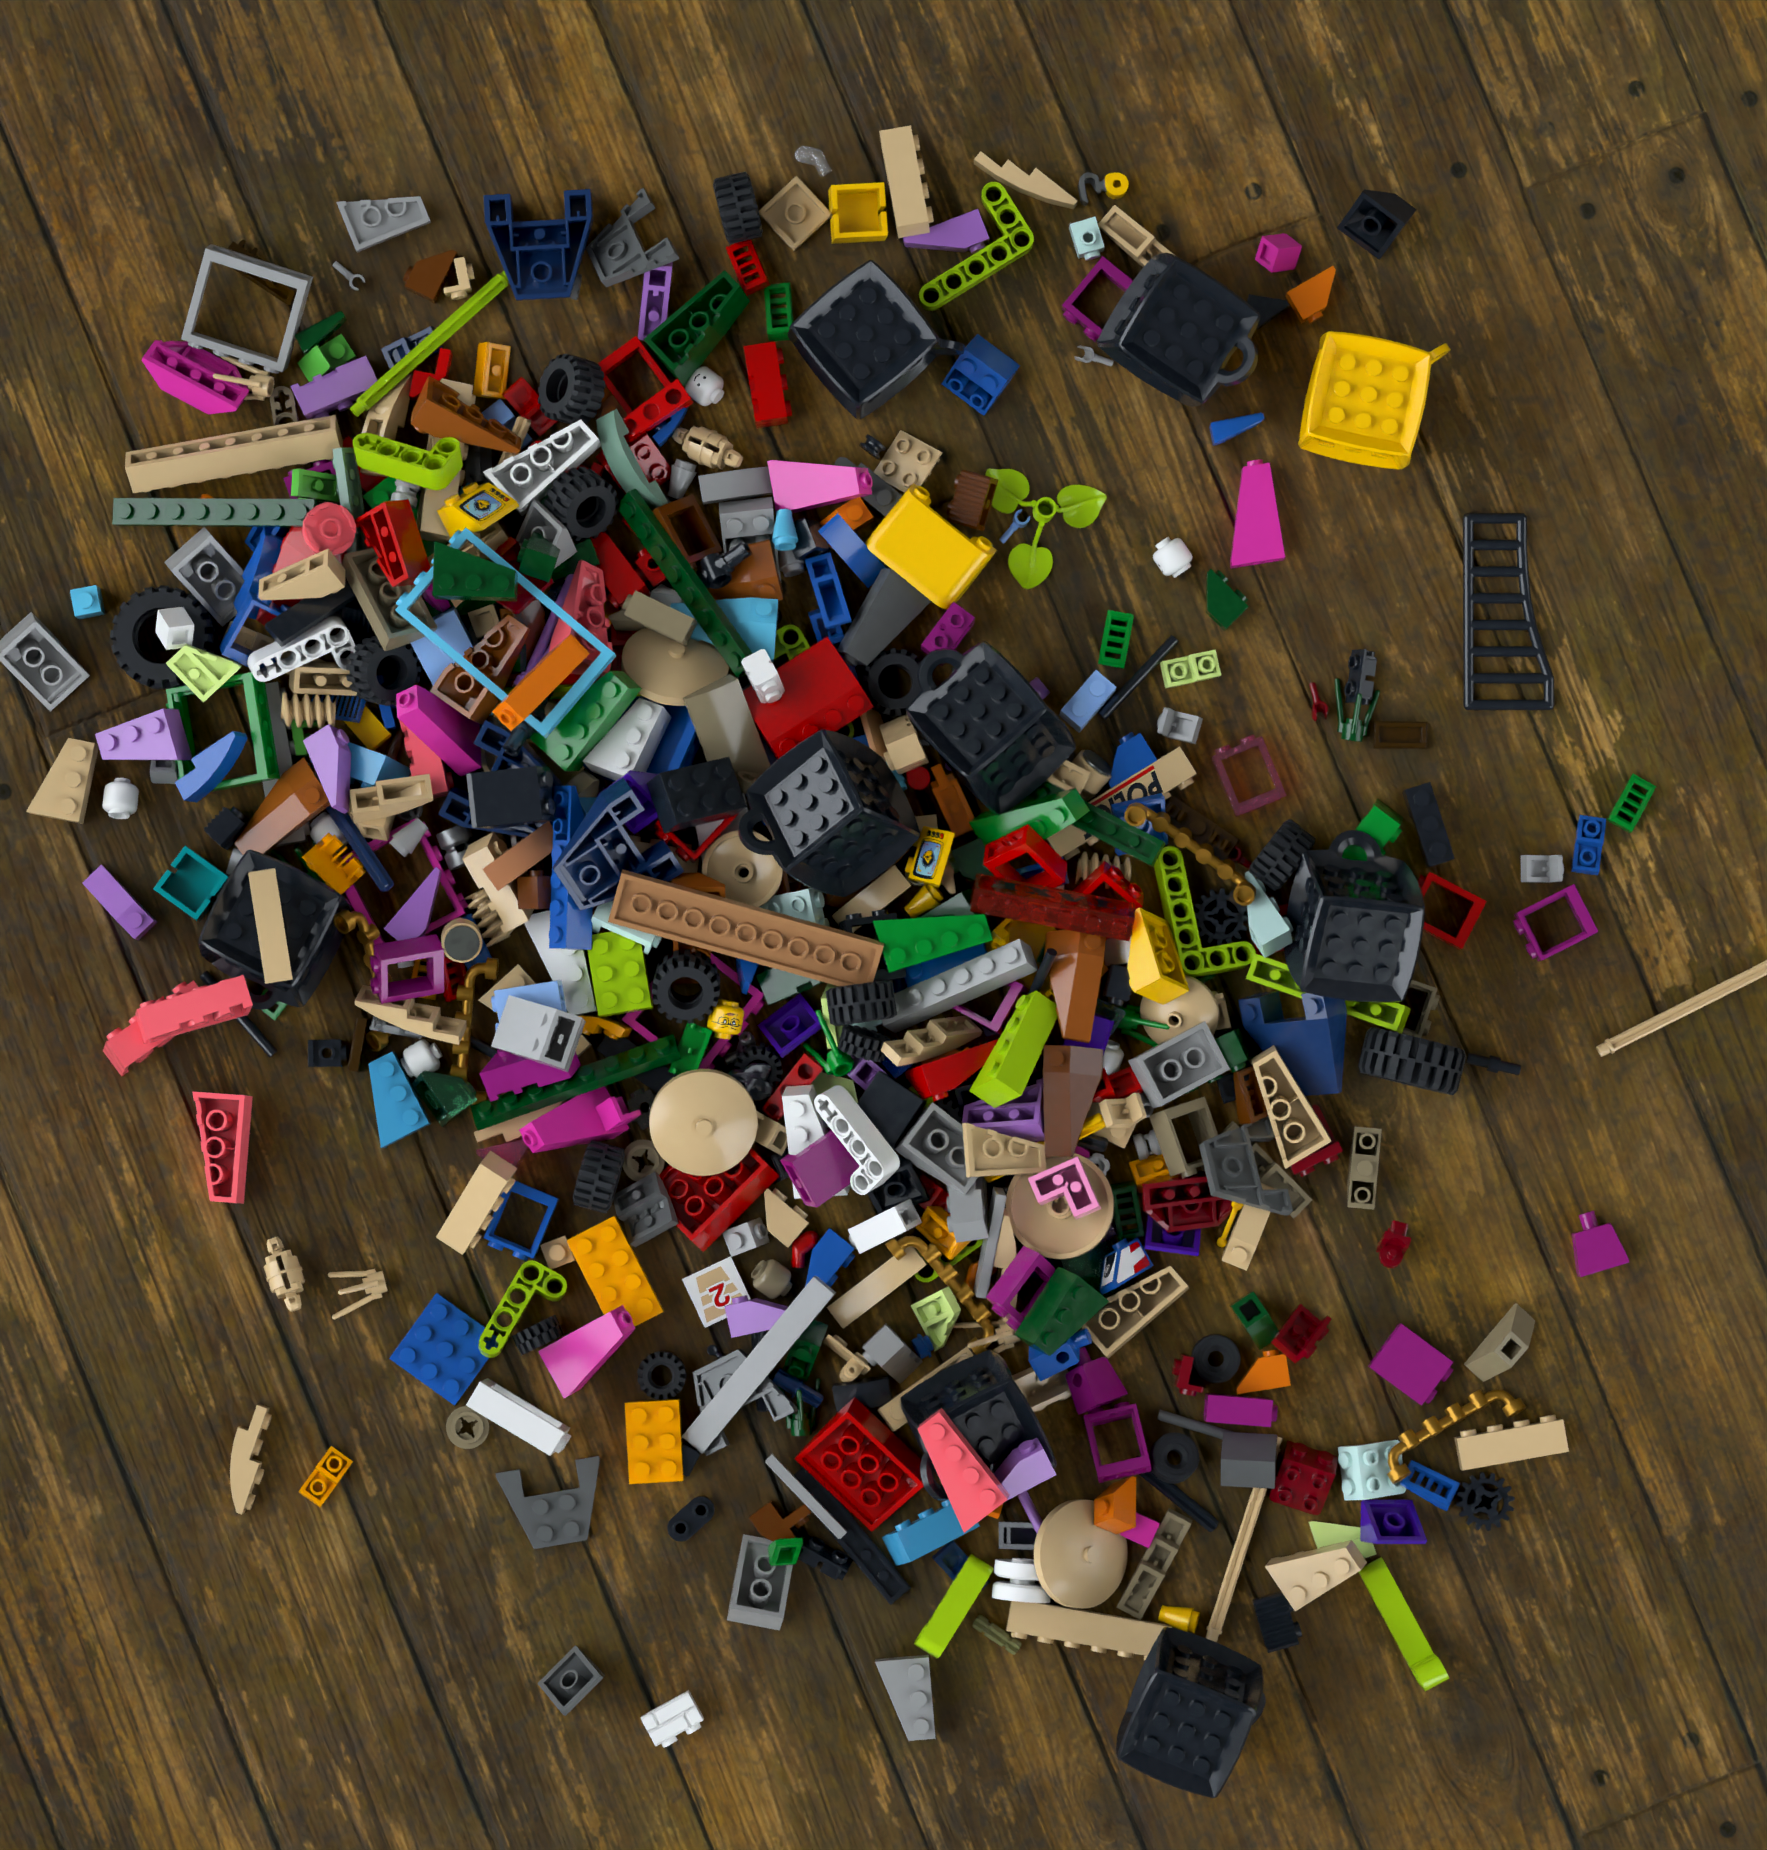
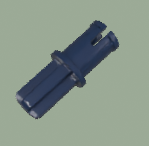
M780 1368L773 1382L790 1393L792 1398L797 1396V1390H801L803 1401L818 1408L824 1396L803 1383L804 1379L799 1380Z

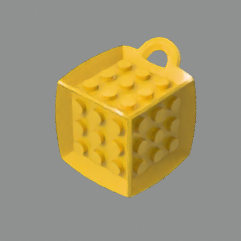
M1328 331L1320 338L1319 351L1306 394L1298 442L1299 447L1319 455L1361 465L1390 469H1403L1408 466L1424 411L1431 365L1451 350L1447 343L1427 352L1406 344L1372 336Z

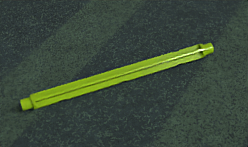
M505 271L493 277L356 399L357 402L350 407L353 414L358 417L364 411H368L509 285Z

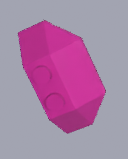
M155 340L142 357V362L161 390L206 414L236 411L249 393L248 387L243 384L213 378L215 373L242 378L236 366L204 349L193 348L188 345V342H163L162 340Z

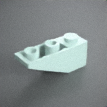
M1247 871L1245 879L1253 884L1256 889L1254 901L1247 905L1250 935L1261 954L1266 958L1292 943L1291 932L1293 927L1287 917L1282 918L1278 911L1280 909L1275 899L1267 897L1263 882L1258 878L1255 879Z

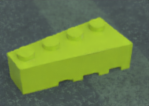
M1037 990L1028 995H1022L1015 1005L1016 1010L969 1091L993 1108L1022 1096L1057 1019L1056 1003Z

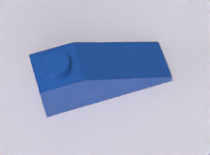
M985 943L905 968L906 977L904 978L907 987L909 988L988 953Z

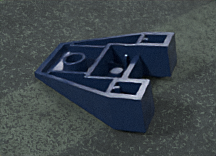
M591 189L564 190L565 219L513 222V204L510 194L483 195L485 223L516 301L570 298L594 221Z
M491 715L484 721L473 744L498 756L491 771L533 766L548 767L526 741L518 756L513 757L505 753L503 745L512 731L502 724L499 719ZM550 770L553 777L552 797H554L555 786L564 785ZM454 786L449 791L438 815L461 827L472 828L468 792ZM546 822L502 829H472L526 837Z
M624 778L599 794L552 867L580 911L614 901L622 869L666 882L684 872L663 839L640 854L622 825L645 809Z
M1279 991L1256 993L1238 1000L1244 1028L1262 1052L1273 1045L1276 1047L1305 1096L1342 1092L1347 1018L1345 1000L1304 992L1301 996L1306 1017L1284 1019Z

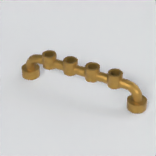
M1137 802L1127 807L1124 817L1129 825L1140 826L1147 819L1152 823L1155 831L1165 832L1172 837L1177 847H1186L1194 853L1199 863H1208L1216 869L1221 879H1230L1237 886L1233 897L1238 904L1246 906L1254 901L1256 896L1254 885L1249 883L1235 870V863L1232 860H1220L1213 854L1214 849L1210 844L1203 843L1200 845L1192 839V832L1188 828L1182 827L1178 829L1170 823V816L1166 812L1156 813Z
M342 910L334 915V925L339 932L346 934L356 927V923L358 924L357 938L363 944L366 953L363 960L366 966L370 968L372 978H374L370 957L374 956V940L380 936V932L374 924L368 923L366 916L361 912ZM388 973V983L393 982L391 975ZM371 1030L366 1034L367 1044L372 1050L380 1051L388 1045V1037L391 1034Z
M487 957L486 963H477L471 966L466 972L464 985L458 984L457 1001H462V1012L456 1011L455 1019L466 1020V1031L459 1045L453 1044L452 1052L453 1054H458V1064L451 1066L450 1080L456 1081V1092L459 1099L469 1106L488 1100V1094L485 1091H477L476 1096H472L467 1092L475 978L477 975L485 973V979L497 980L498 958Z
M905 1236L898 1241L892 1238L885 1244L898 1261L906 1255L905 1248L909 1246L915 1247L983 1328L984 1335L981 1339L994 1335V1327L988 1319L991 1315L990 1311L982 1302L977 1305L973 1301L972 1297L975 1293L966 1282L962 1285L959 1284L955 1279L959 1274L949 1262L944 1266L939 1260L942 1253L933 1242L927 1245L919 1237ZM974 1337L968 1343L974 1342L978 1339ZM991 1343L976 1346L971 1349L975 1354H979L984 1351H987L986 1348Z
M1480 1389L1467 1397L1470 1401L1468 1404L1461 1407L1457 1402L1444 1410L1447 1416L1440 1420L1436 1416H1432L1421 1423L1424 1429L1417 1433H1414L1413 1429H1409L1399 1435L1401 1442L1391 1448L1388 1454V1465L1391 1471L1387 1476L1392 1484L1409 1476L1411 1472L1405 1463L1400 1465L1398 1462V1458L1402 1453L1415 1448L1426 1439L1436 1436L1447 1427L1459 1423L1470 1414L1485 1408L1495 1400L1503 1401L1506 1405L1502 1410L1507 1418H1511L1526 1408L1521 1398L1515 1399L1504 1390L1495 1389L1484 1394Z

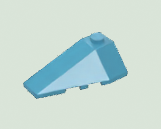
M750 597L715 600L751 652L755 653L760 649H765L771 662H774L778 599ZM671 603V608L695 619L685 603ZM697 623L691 639L713 644L699 623Z

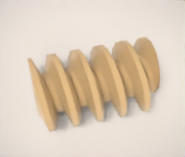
M283 692L281 721L284 719L287 727L291 726L293 719H295L297 727H301L304 720H306L308 728H312L314 721H317L319 729L323 728L326 721L328 724L335 726L336 699L332 703L330 695H326L324 701L321 702L319 695L315 694L313 701L310 702L308 694H304L302 701H299L297 693H294L292 699L288 700L287 694Z
M1083 851L1080 858H1078L1075 884L1078 883L1080 877L1085 880L1104 861L1111 866L1118 867L1123 873L1124 878L1130 882L1132 870L1130 858L1126 857L1124 862L1120 864L1119 856H1115L1112 863H1110L1108 854H1105L1102 860L1099 861L1098 854L1094 853L1089 860L1087 852ZM1104 881L1105 888L1108 889L1110 886Z
M485 889L464 898V900H473L467 906L468 909H477L472 918L482 919L477 925L478 928L487 929L482 934V938H491L486 944L487 947L511 936L510 934L514 929L503 933L500 926L504 923L496 909L490 910L488 903L491 900Z

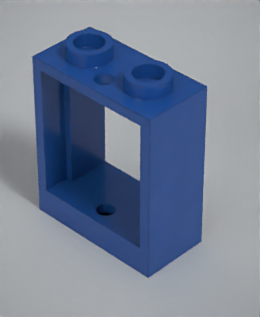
M249 591L219 646L223 656L248 667V657L254 651L234 641L253 606L255 605L276 616L290 608L286 604L279 606L273 603V600L261 601L258 597L259 592L256 595ZM274 657L271 658L272 661H273V663H276V660L274 659ZM264 663L259 665L260 669L264 667Z
M515 1181L507 1194L505 1192L502 1193L501 1197L504 1198V1201L497 1212H494L484 1239L489 1240L488 1246L500 1251L504 1247L514 1251L512 1256L527 1261L529 1257L533 1259L536 1257L559 1198ZM511 1192L548 1206L531 1249L494 1234Z

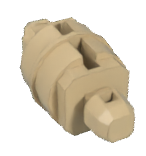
M693 426L690 431L684 428H676L672 438L682 445V450L687 454L688 458L698 462L700 465L713 469L716 467L723 469L725 465L736 468L743 461V457L740 453L733 450V445L728 441L727 437L717 433L715 430Z
M279 1237L268 1239L267 1248L269 1254L272 1255L265 1258L266 1265L264 1270L267 1277L266 1281L269 1283L271 1292L276 1293L278 1299L286 1297L284 1301L290 1312L301 1309L302 1302L300 1295L296 1293L304 1291L302 1286L305 1282L302 1273L303 1269L300 1267L297 1256H293L291 1250L282 1251L285 1248ZM281 1259L285 1267V1270L282 1271L280 1270L278 1264V1260ZM285 1278L289 1280L291 1286L289 1289H286Z

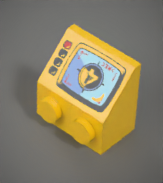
M474 482L465 486L462 489L464 493L460 496L455 494L445 499L446 505L438 509L437 512L451 538L457 530L463 531L465 528L469 529L472 533L482 531L519 507V504L489 482L481 485Z
M923 826L922 832L920 831V838L912 845L917 847L915 857L909 856L905 872L910 873L908 877L910 880L940 888L955 833Z

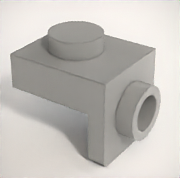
M1164 707L1163 713L1160 714L1157 721V732L1167 738L1196 744L1203 718Z
M1521 855V882L1553 883L1563 881L1564 864L1562 855Z
M760 1217L725 1230L722 1233L731 1257L769 1243L767 1228Z

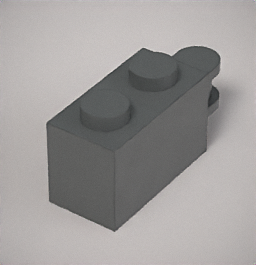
M845 457L838 458L834 464L857 467ZM862 462L858 466L861 468H868ZM868 468V472L872 477V495L861 497V499L884 519L902 495Z

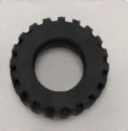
M160 585L158 588H153L152 586L144 588L143 592L132 594L130 596L131 599L127 603L123 602L119 607L121 611L118 616H114L112 621L114 628L110 631V638L113 641L111 646L113 654L117 658V663L126 674L142 685L158 690L185 686L186 684L166 663L154 662L144 655L139 645L141 627L151 616L157 614L159 609L183 607L194 623L192 646L215 653L216 645L214 644V638H216V630L213 628V620L205 607L191 594L186 593L182 589L170 588L164 585Z
M1371 1027L1365 1035L1358 1068L1361 1073L1454 1095L1459 1088L1466 1054L1464 1050L1453 1046Z

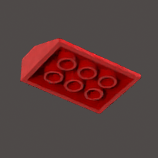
M828 637L823 638L776 669L785 689L784 694H782L779 700L764 704L760 702L752 685L743 690L754 723L777 760L817 731L825 729L836 732L874 707Z
M752 1147L737 1165L719 1174L707 1176L691 1175L669 1165L659 1175L673 1204L678 1220L676 1226L703 1252L779 1177Z
M856 1397L837 1412L794 1458L871 1532L924 1486L920 1474L921 1459Z

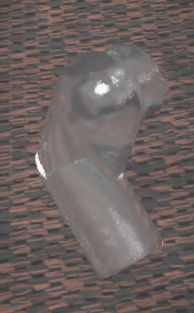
M801 146L795 151V159L801 163L814 165L820 177L832 171L820 149Z

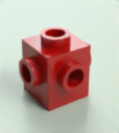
M646 548L636 555L638 559L634 562L638 568L635 569V572L644 583L648 580L653 589L668 581L659 567L655 569L649 568L650 564L655 561Z

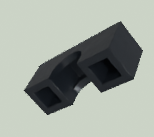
M1431 782L1404 790L1402 794L1409 816L1412 818L1418 834V844L1426 868L1455 859Z

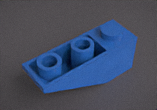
M831 1228L828 1229L812 1249L806 1285L816 1275L831 1287L838 1278L835 1272L841 1265L846 1268L855 1257L851 1253L855 1248Z

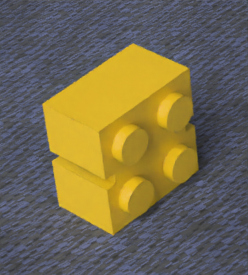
M884 182L830 186L828 197L830 215L833 214L830 219L832 244L886 240L888 227L887 213L883 212L886 207Z

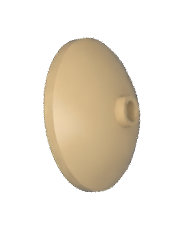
M738 830L726 833L714 841L707 850L702 864V874L725 884L727 899L756 907H761L772 899L780 887L783 876V869L772 855L754 853L742 844ZM753 832L759 840L770 841L763 835ZM742 869L749 870V874L745 878L739 876V872Z
M1185 975L1189 991L1164 1005L1144 996L1142 997L1140 1005L1141 1019L1160 1022L1170 1027L1168 1030L1143 1025L1145 1031L1154 1042L1159 1045L1204 1021L1212 1035L1215 1034L1220 1018L1219 1007L1215 996L1204 983L1194 977ZM1171 1016H1176L1179 1022L1172 1021Z

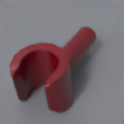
M1312 682L1309 684L1314 703L1312 706V719L1317 721V712L1324 713L1325 719H1327L1328 705L1321 701L1316 683Z
M1236 846L1234 850L1239 852L1238 857L1235 859L1228 857V859L1250 869L1252 863L1242 856L1241 850Z

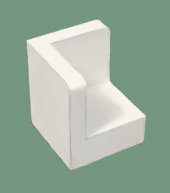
M183 607L159 609L156 621V634L165 649L182 648L185 644L192 646L194 623Z

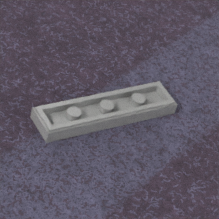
M993 1187L988 1211V1238L983 1239L973 1288L976 1297L986 1298L988 1295L1007 1198L1003 1188Z
M773 1453L765 1460V1463L838 1539H841L847 1533V1530Z

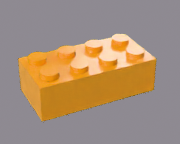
M616 1216L566 1240L604 1315L623 1305L631 1315L634 1326H637L664 1312Z

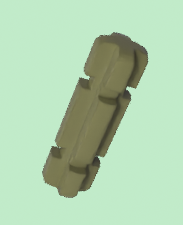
M978 1615L973 1622V1628L980 1633L983 1631L986 1637L1001 1647L1005 1646V1650L1015 1655L1022 1643L1015 1637H1009V1633L993 1622L990 1624L989 1620L983 1615Z

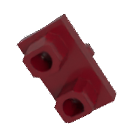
M1393 1220L1390 1228L1384 1232L1380 1239L1376 1252L1379 1253V1260L1383 1266L1395 1268L1401 1263L1411 1242V1238L1406 1237L1407 1223Z

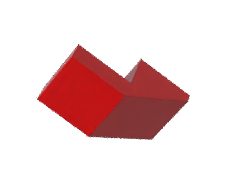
M440 348L435 374L414 370L409 392L411 400H418L429 376L438 381L442 378L448 380L453 356L451 350Z
M1131 1066L1110 1075L1103 1068L1102 1079L1097 1086L1093 1103H1100L1105 1099H1125L1133 1093H1143L1144 1091Z

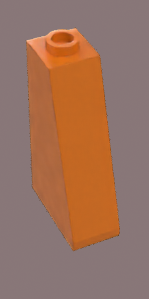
M570 634L547 653L492 712L502 724L512 731L590 653Z

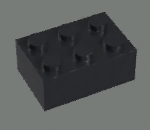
M730 757L662 772L646 783L664 834L734 817L747 807Z

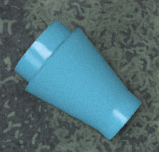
M789 509L777 510L772 543L777 550H793L796 548L798 536L792 518V511Z

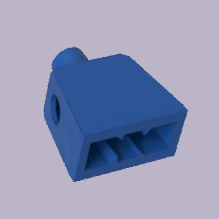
M1086 1328L1077 1331L1051 1356L1029 1346L1028 1361L1039 1380H1045L1077 1364L1080 1360V1348L1092 1343L1091 1335Z

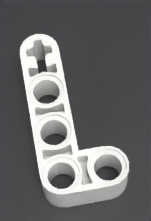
M329 616L283 647L275 641L254 651L248 657L247 664L252 675L260 682L270 681L331 652L338 666L346 670V664H350L351 659L348 657L340 658V655L347 650L355 653V643L342 619L337 616ZM334 628H341L337 635H330L331 630ZM316 639V643L313 646L305 647L307 641ZM285 651H292L288 658H281L282 653ZM274 657V659L276 660V663H273V661H272L271 658ZM264 663V667L260 669L259 665Z
M836 1085L816 1096L814 1104L817 1112L860 1166L850 1178L853 1190L860 1195H865L884 1184L900 1166L899 1157L844 1087Z

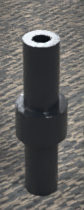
M1468 1053L1466 1063L1485 1067L1487 1071L1494 1073L1502 1071L1518 1076L1520 1074L1521 1065L1502 1061L1501 1057L1492 1055L1485 1057Z

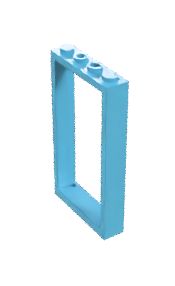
M467 528L463 531L457 530L449 540V543H451L450 547L458 550L469 541L494 563L516 570ZM433 566L427 573L422 571L413 582L416 586L410 593L404 592L397 600L396 605L398 607L395 609L396 612L502 701L507 696L502 689L408 611L433 582ZM516 570L518 583L600 652V655L542 722H539L531 714L524 720L544 738H547L614 660L616 655Z

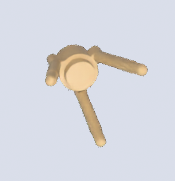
M230 356L221 357L256 375H251L249 379L215 373L213 374L214 379L248 385V389L252 394H248L244 400L256 399L264 401L265 397L272 395L274 377L269 376L270 372L240 363L238 359Z
M375 1269L367 1271L328 1273L330 1278L367 1277L362 1279L363 1284L339 1290V1295L364 1289L366 1294L372 1293L332 1315L334 1320L374 1299L382 1298V1293L388 1291L383 1271L376 1272Z
M1001 1319L991 1321L993 1327H999L995 1329L996 1335L968 1343L967 1347L973 1348L998 1341V1344L1002 1345L993 1349V1351L1000 1353L1005 1349L1014 1347V1343L1019 1342L1020 1338L1015 1335L1016 1331L1006 1324L1007 1321ZM976 1321L955 1323L953 1328H977L981 1326Z

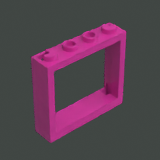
M415 819L392 830L388 841L375 839L368 844L373 852L390 844L389 842L393 839L392 835ZM429 829L420 839V843L433 868L437 867L442 871L440 882L455 911L430 923L428 931L424 934L425 936L446 926L452 920L467 915L465 908L468 906L462 893L456 894L452 886L456 881L449 869L444 871L440 863L444 858L438 846H431L427 838L431 836ZM351 851L353 855L346 861V863H348L353 857H356L359 860L354 851ZM350 853L342 856V858H346ZM352 884L345 891L352 907L356 912H361L366 916L369 924L372 923L376 926L356 885ZM381 934L374 940V945L385 943Z
M711 953V964H715L721 972L739 985L737 973ZM652 980V982L650 983V989H651V995H652V1000H653V994H652V984H653V980ZM750 985L748 993L753 997L743 1008L742 1029L737 1034L738 1036L749 1025L745 1021L751 1013L756 1015L765 1004L762 1000L764 994L753 985ZM644 1010L626 1013L622 1019L626 1024L649 1042L659 1039L636 1021ZM720 1038L702 1060L699 1069H714L716 1066L712 1062L718 1055L722 1058L732 1046L729 1043L730 1040Z

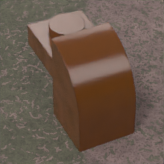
M770 1501L750 1515L749 1519L763 1537L774 1541L784 1538H795L796 1535L791 1527L795 1525L798 1529L810 1520L808 1515L812 1511L805 1504H802L783 1518L772 1501Z

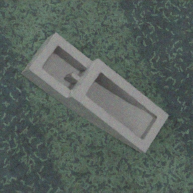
M768 467L698 476L703 505L773 494Z

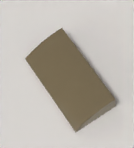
M373 548L347 553L344 555L341 563L345 569V577L383 650H392L425 637L395 610L398 607L396 602L404 592L410 593L415 585L392 587L376 561L379 557ZM420 596L408 611L434 632L437 629V625Z
M728 674L683 698L707 762L730 757L736 777L740 771L763 773L770 767L738 678Z

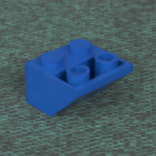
M977 334L964 348V354L958 357L943 380L942 385L984 416L1009 384L1020 365Z

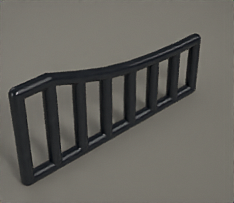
M1466 513L1463 516V706L1466 710H1552L1555 705L1554 676L1538 631L1531 599L1527 553V516L1524 513ZM1474 524H1516V540H1474ZM1474 550H1517V566H1474ZM1474 577H1518L1520 593H1474ZM1474 604H1522L1525 620L1474 619ZM1474 630H1528L1532 646H1474ZM1474 657H1536L1542 673H1474ZM1474 684H1544V700H1474Z

